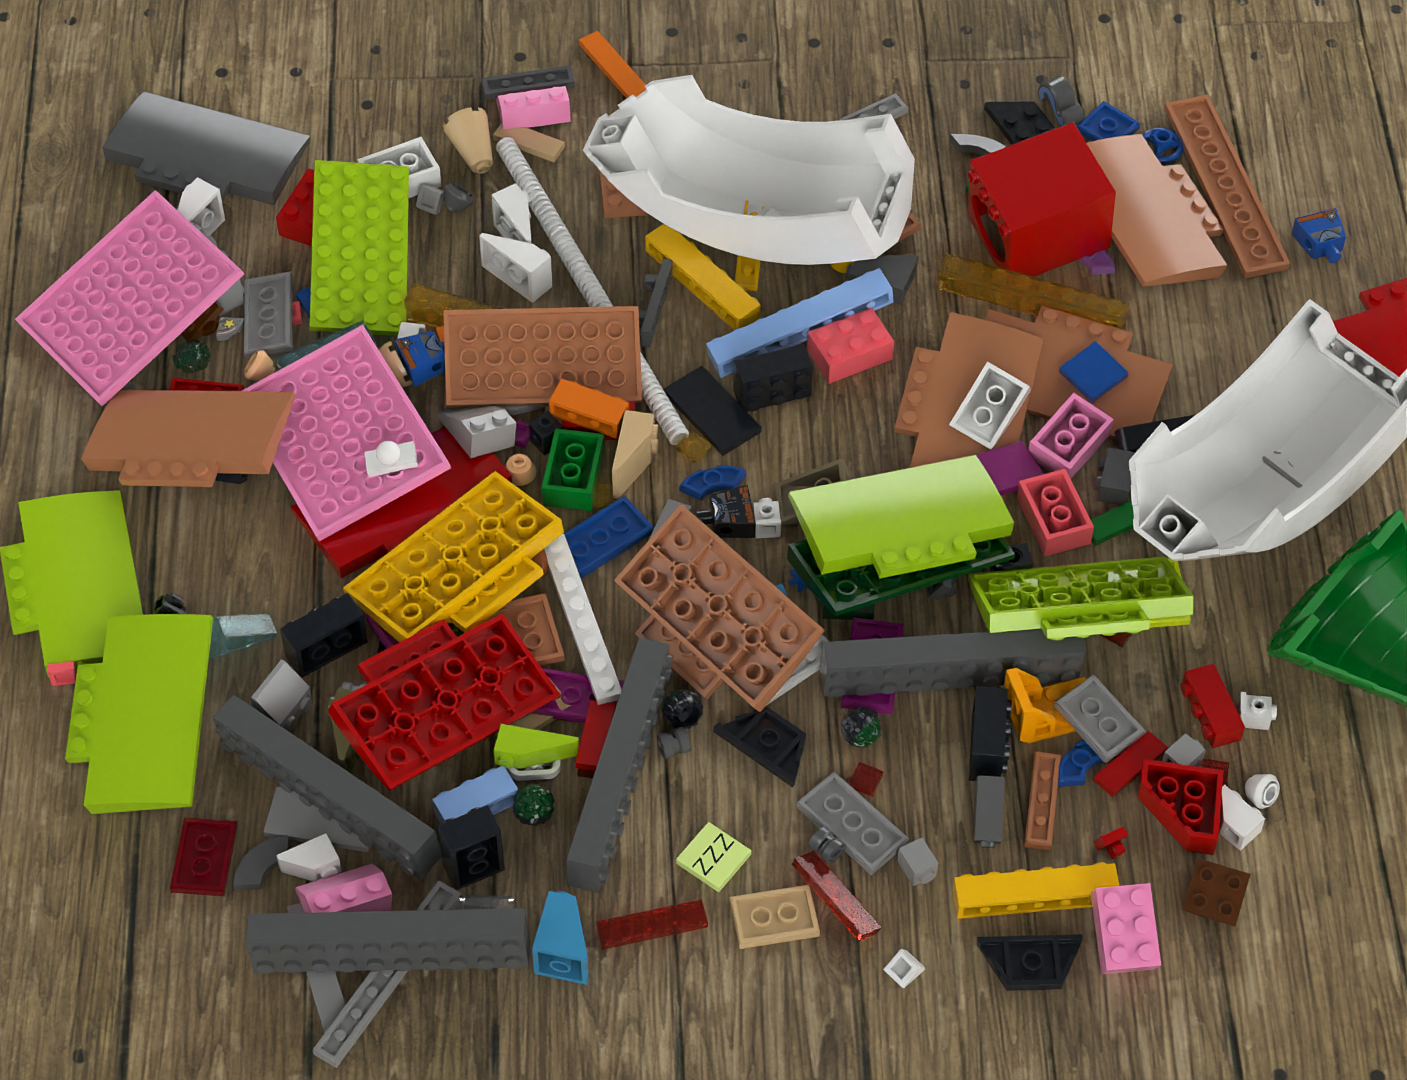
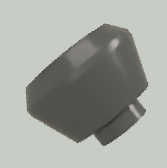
M454 182L446 185L443 200L446 202L445 207L455 213L457 210L463 211L473 204V195L466 188Z

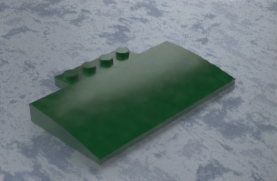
M1003 537L972 543L977 552L975 559L885 578H879L874 564L821 574L807 539L788 544L787 560L815 596L835 616L1015 559V553Z

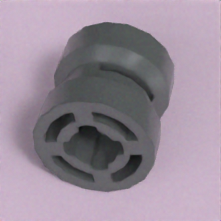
M682 726L675 728L669 734L665 732L657 734L658 747L665 760L672 758L677 752L683 754L690 751V743Z
M827 826L820 828L809 841V846L815 852L819 851L822 854L821 858L828 864L836 861L846 848V844L840 838H835L833 832Z

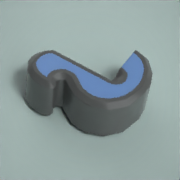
M1057 76L1040 84L1038 88L1039 100L1046 97L1049 98L1060 127L1072 122L1077 125L1083 121V109L1079 104H1076L1074 89L1065 77Z

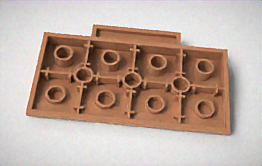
M1142 134L1088 142L1087 145L1116 191L1111 237L1141 285L1145 287L1220 278L1227 264L1209 237L1221 236L1224 229L1182 165L1162 166Z
M1043 305L1035 323L991 309L988 310L985 320L1044 338L1026 413L1050 420L1068 398L1075 393L1114 419L1111 434L1108 437L1110 439L1116 440L1114 431L1119 428L1154 421L1171 377L1173 364L1128 351L1134 333ZM1096 341L1129 373L1126 379L1091 403L1059 372V368Z
M950 312L940 351L916 347L896 420L894 433L917 437L910 468L990 451L989 448L961 433L949 424L987 361L1029 385L1032 391L1044 338L995 322ZM1031 391L993 449L1020 441ZM1007 494L1001 496L1004 503Z
M119 390L110 399L99 418L81 459L89 471H121L118 478L121 485L213 487L217 473L269 474L296 395L294 392Z
M682 504L678 506L614 579L621 588L651 614L635 634L640 638L669 644V655H673L671 667L707 700L725 681L752 707L761 712L794 673L825 631Z

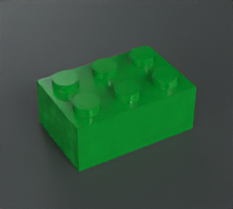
M555 429L541 487L543 506L585 511L593 510L605 456L604 434Z

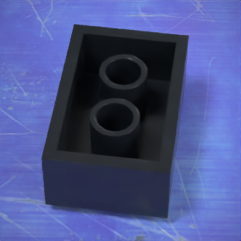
M804 344L734 361L733 392L737 402L746 412L811 396L813 365Z
M348 593L332 599L328 604L318 609H313L307 615L295 621H290L280 628L285 657L301 678L368 643L364 614Z
M976 686L972 710L968 781H975L977 776L1001 777L1002 773L1007 774L1010 755V744L1008 743L1011 733V722L1009 721L1012 699H1007L1008 689Z
M488 805L481 808H473L467 814L457 818H449L438 825L442 864L456 891L505 870L501 829Z

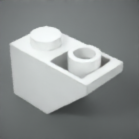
M1224 785L1221 796L1220 834L1241 851L1262 831L1265 818L1258 809L1247 804L1238 792Z

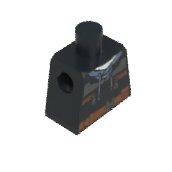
M748 485L712 494L709 496V509L696 511V517L705 525L712 524L714 533L720 538H755L756 521Z

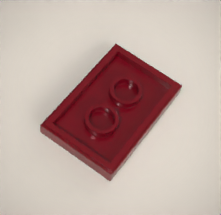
M184 817L170 885L171 893L225 897L238 828L237 821Z

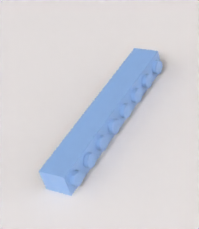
M880 268L866 272L862 276L851 281H845L835 288L825 290L789 308L781 309L773 315L758 319L750 325L737 328L727 335L714 338L711 342L706 343L708 357L719 377L722 378L734 372V361L793 347L807 341L808 332L869 308H873L875 311L894 303L892 287Z

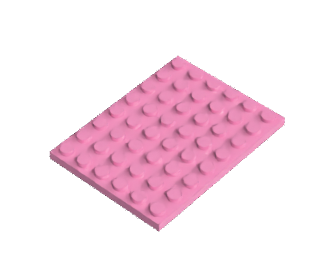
M155 190L15 320L103 406L235 284L244 273Z
M363 325L242 390L295 393L296 397L273 464L318 541L327 538L451 469L445 455ZM384 441H393L397 445L413 441L416 448L418 466L369 477L364 452L376 450L380 443Z

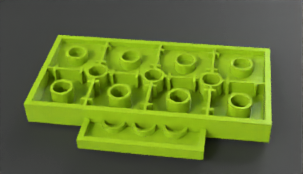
M976 455L791 491L788 494L821 574L874 564L879 578H885L975 559L977 553L972 543L1011 536L1014 527V521L1002 497Z
M120 490L65 494L18 502L25 542L0 547L13 634L17 635L39 630L44 666L48 677L47 664L74 661L77 671L78 665L102 663L108 617L143 615Z
M1166 556L968 574V581L973 596L990 633L1041 628L1046 638L1051 640H1063L1065 637L1074 636L1087 638L1090 635L1096 634L1112 636L1118 632L1134 634L1141 632V630H1149V619L1193 615L1194 595Z
M149 614L108 617L103 662L78 665L65 759L68 763L89 762L84 806L91 814L192 807L213 627L212 615Z

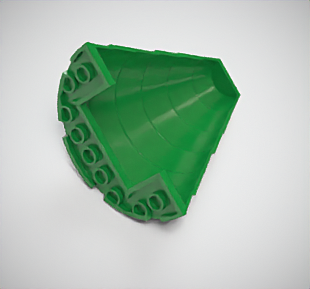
M1400 509L1382 520L1379 524L1380 526L1371 533L1368 531L1327 569L1330 576L1326 574L1304 593L1279 624L1281 628L1271 636L1266 650L1274 658L1296 664L1301 668L1328 676L1333 680L1360 688L1364 692L1392 700L1396 704L1407 707V523L1403 516L1404 513Z

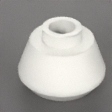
M1256 774L1249 778L1245 784L1246 796L1259 809L1271 806L1278 797L1280 786L1277 778L1272 774Z

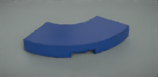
M719 465L716 468L704 471L701 469L687 477L679 486V491L701 501L708 494L715 491H726L739 487L746 477V470L726 465Z
M1084 739L1076 743L1064 755L1059 768L1058 787L1083 786L1088 770L1094 765L1104 762Z

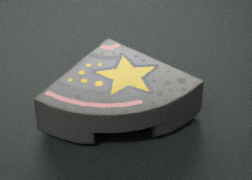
M220 317L216 334L217 341L228 340L230 336L237 332L240 333L244 328V318Z

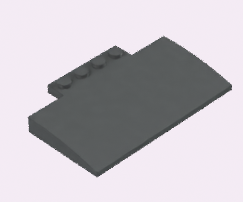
M142 92L122 116L102 148L105 160L138 168L135 174L137 182L182 194L186 186L198 177L220 189L222 202L227 193L275 205L311 139L310 136Z

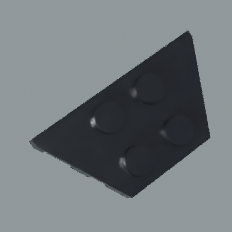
M1035 101L986 102L984 104V110L1011 145L1056 129Z
M767 706L761 712L754 709L751 713L736 716L732 722L724 725L718 723L713 727L715 734L789 786L794 787L806 741V733Z
M1083 934L977 937V947L1006 991L1062 989L1082 944Z

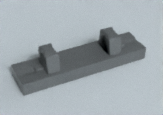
M663 259L658 275L646 274L644 290L653 293L647 311L639 310L641 346L651 347L673 276L672 260Z

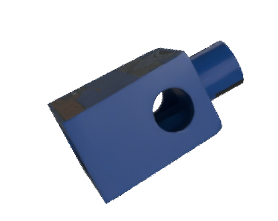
M1336 208L1295 218L1291 234L1311 258L1316 259L1326 256L1329 263H1335L1341 259L1342 255L1340 252L1343 250L1346 234Z
M430 331L395 340L398 356L414 387L445 372L444 341L439 343L434 332Z

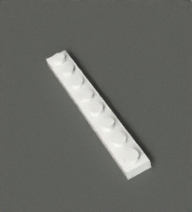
M562 534L544 548L549 571L597 704L617 701L622 690L565 535Z

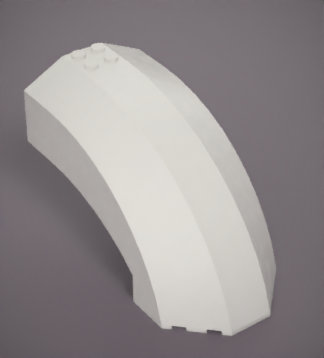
M692 75L651 81L645 86L646 90L637 97L631 95L618 104L619 109L609 116L605 113L599 117L583 149L586 156L622 194L657 220L711 247L762 261L815 265L876 259L899 241L911 210L915 159L891 114L829 122H800L757 116L707 100ZM745 200L749 201L747 215H744ZM770 207H773L783 217H763L762 215ZM751 212H756V213H758V215H757V216H752V215H750V213H751Z
M1309 299L1260 357L1219 397L1172 432L1169 431L1166 424L1161 422L1129 460V471L1131 472L1134 531L1173 561H1189L1261 552L1283 545L1298 537L1345 502L1383 465L1407 438V369L1398 377L1338 334L1329 312ZM1277 451L1281 452V454H1275L1273 452ZM1262 457L1268 458L1303 486L1301 488L1296 487L1262 461Z

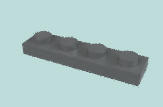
M571 65L482 78L485 100H493L500 95L509 93L514 94L566 86V89L575 88Z

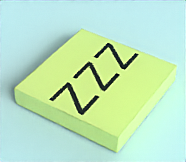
M708 822L677 857L676 864L717 892H720L751 856V850Z

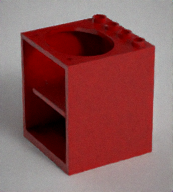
M1074 122L970 160V171L967 172L969 178L968 218L1007 286L1110 248L1116 191ZM989 213L991 219L995 220L1003 240L1006 254L1005 260L999 256L991 244L980 216Z

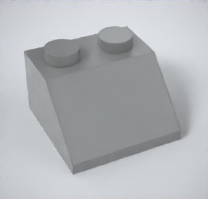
M282 659L251 697L253 708L289 732L295 728L298 718L302 713L310 709L313 701L310 686Z

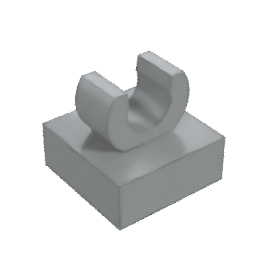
M427 184L420 185L416 207L437 215L440 213L445 191Z

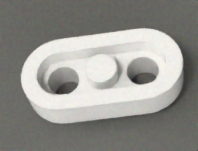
M557 760L527 767L524 771H518L517 769L519 768L512 767L508 768V772L517 781L552 779L560 773L561 761ZM546 766L552 767L551 769H544Z

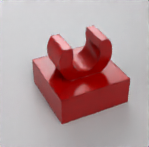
M1124 826L1100 836L1093 842L1097 851L1107 847L1110 857L1114 859L1126 852L1121 840L1127 837L1128 834Z

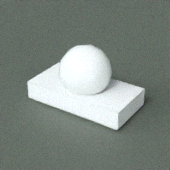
M384 441L380 443L376 450L364 452L369 477L418 466L416 448L413 441L398 445L393 441Z

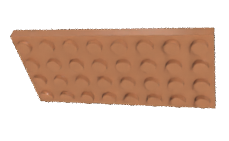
M638 306L443 310L446 408L488 405H549V400L561 378L567 381H575L581 386L590 389H597L612 397L642 403Z

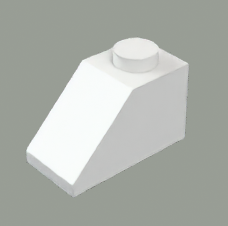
M326 833L276 855L279 869L282 873L310 881H317L342 872L339 857Z

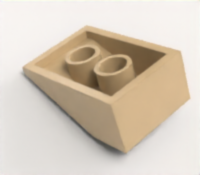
M625 410L612 467L613 499H619L651 463L652 454H657L659 425L655 424L654 414Z

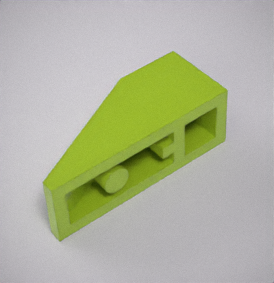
M501 724L494 747L495 764L504 765L505 768L522 769L575 757L579 749V737Z

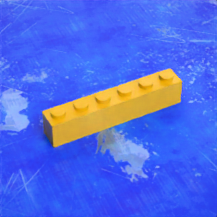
M663 224L645 236V251L660 265L663 259L672 260L673 276L733 330L743 328L760 319L761 306L759 301L745 292L739 283H735L723 269H719L712 262L709 256L701 253L696 245L684 238L680 232Z
M1098 862L1088 866L1074 864L1066 868L1044 867L1032 871L1018 869L1009 873L989 872L986 875L975 876L964 874L954 877L952 891L957 919L1092 907L1091 892L1094 889L1120 885L1115 863Z

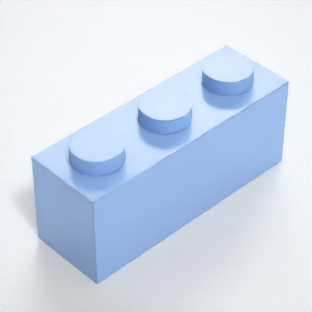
M504 765L497 769L492 768L480 777L466 780L460 786L450 791L439 793L432 799L434 813L440 824L449 818H457L467 814L473 808H481L486 805L489 806L492 814L495 815L513 806L518 788Z

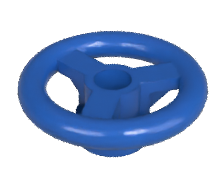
M1153 128L1142 134L1145 140L1148 139L1154 144V154L1161 164L1177 160L1184 151L1177 133L1170 129ZM1177 148L1174 154L1161 157L1162 152L1167 149Z

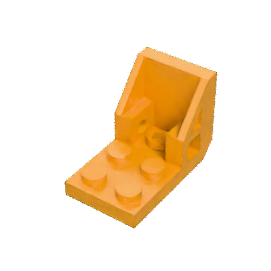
M1018 668L1006 670L1004 688L1008 689L1007 699H1012L1010 719L1019 740L1029 744L1076 732L1055 709L1054 703L1085 681L1086 678L1082 677L1042 688L1037 677Z

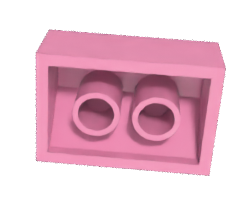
M566 86L514 94L509 93L496 98L503 130L571 122L570 103Z
M373 863L296 887L297 895L305 913L391 910L392 892L383 871Z

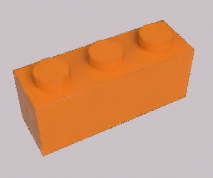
M561 378L549 400L550 413L555 417L618 439L625 410L629 411V402L619 397L604 394L597 389L581 386L575 381H567Z

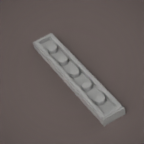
M301 903L287 906L288 913H305ZM335 971L324 973L306 972L325 1034L345 1007Z

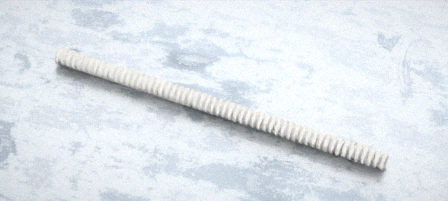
M511 137L501 139L496 144L497 152L516 184L522 191L525 190L527 192L531 210L555 247L588 306L614 307L514 139ZM640 352L642 397L652 411V414H654L669 443L672 445L681 444L688 438L689 432Z

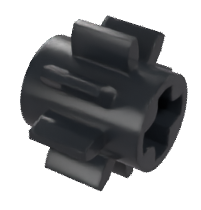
M172 592L171 595H161L156 600L153 611L155 614H185L186 608L181 603L183 598Z

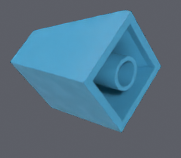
M549 891L532 947L534 974L588 985V956L576 896H572L565 891Z

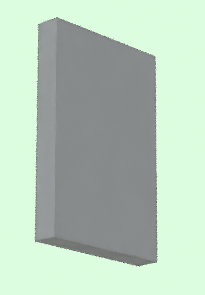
M1094 674L1054 703L1055 709L1105 763L1145 734V729Z

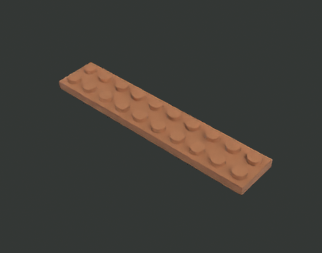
M1209 95L1165 103L1164 110L1183 145L1184 152L1214 215L1224 229L1223 234L1244 278L1289 270L1290 261Z

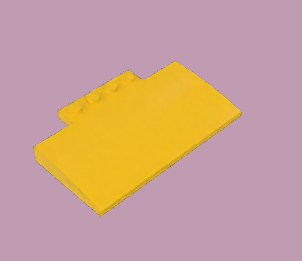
M494 471L343 587V590L351 596L353 601L398 642L444 619L447 624L451 622L466 633L481 625L544 575L543 569L531 559L564 533L562 520Z

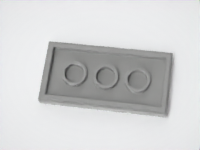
M291 272L246 279L244 284L245 358L250 359L259 350H264L268 355L293 351V276Z
M835 771L796 803V808L819 829L827 826L833 832L835 838H840L846 844L845 852L870 875H873L898 853L900 847L909 844V838Z
M276 787L263 832L265 837L274 838L288 835L291 841L305 843L326 833L333 847L369 852L370 848L366 847L359 840V836L353 832L348 834L343 831L339 826V822L333 818L331 820L324 818L320 814L319 808L313 804L311 807L305 805L299 799V794L295 791L288 793L282 787Z

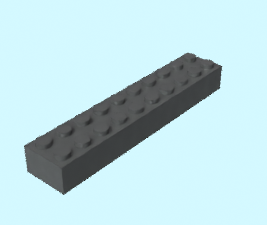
M1042 629L823 642L819 673L823 697H841L843 695L855 694L864 696L871 693L892 694L902 691L918 692L920 690L933 689L942 691L949 688L969 689L976 686L995 687L997 685H1004L1006 670L1018 668L1037 677L1040 684H1046L1048 682H1066L1078 679L1086 650L1083 638L1074 636L1065 637L1063 640H1051L1046 638Z
M640 637L638 639L566 859L568 886L599 893L602 883L606 884L610 873V868H607L609 860L614 861L617 852L615 841L616 838L622 837L624 830L622 819L624 815L628 816L632 801L629 800L631 793H635L637 790L639 778L636 775L638 770L642 771L644 768L646 756L643 753L645 748L649 749L651 746L653 734L650 731L652 727L657 726L659 720L657 709L659 705L663 706L666 697L664 687L665 684H670L673 675V669H670L673 655H669V644Z
M233 695L213 716L216 725L215 730L221 738L220 744L225 750L230 753L234 751L239 754L242 761L247 765H255L267 779L271 780L274 778L286 792L291 793L295 791L299 794V799L305 805L311 807L313 804L319 808V812L327 820L333 818L339 822V826L343 831L348 834L353 832L359 836V840L366 847L371 848L373 846L379 850L380 855L389 862L395 861L407 875L412 876L414 874L422 880L442 857L435 830L237 696Z
M525 908L249 914L245 939L254 973L260 972L262 974L310 971L317 973L327 971L353 972L360 970L379 972L382 970L408 971L410 969H425L429 971L437 969L463 970L465 968H481L484 970L492 968L518 969L520 967H529L530 934Z

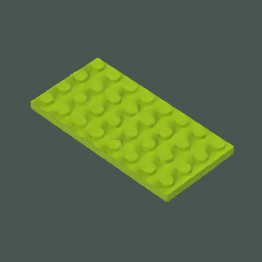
M315 160L309 331L348 333L363 325L370 335L398 336L401 322H406L409 166Z

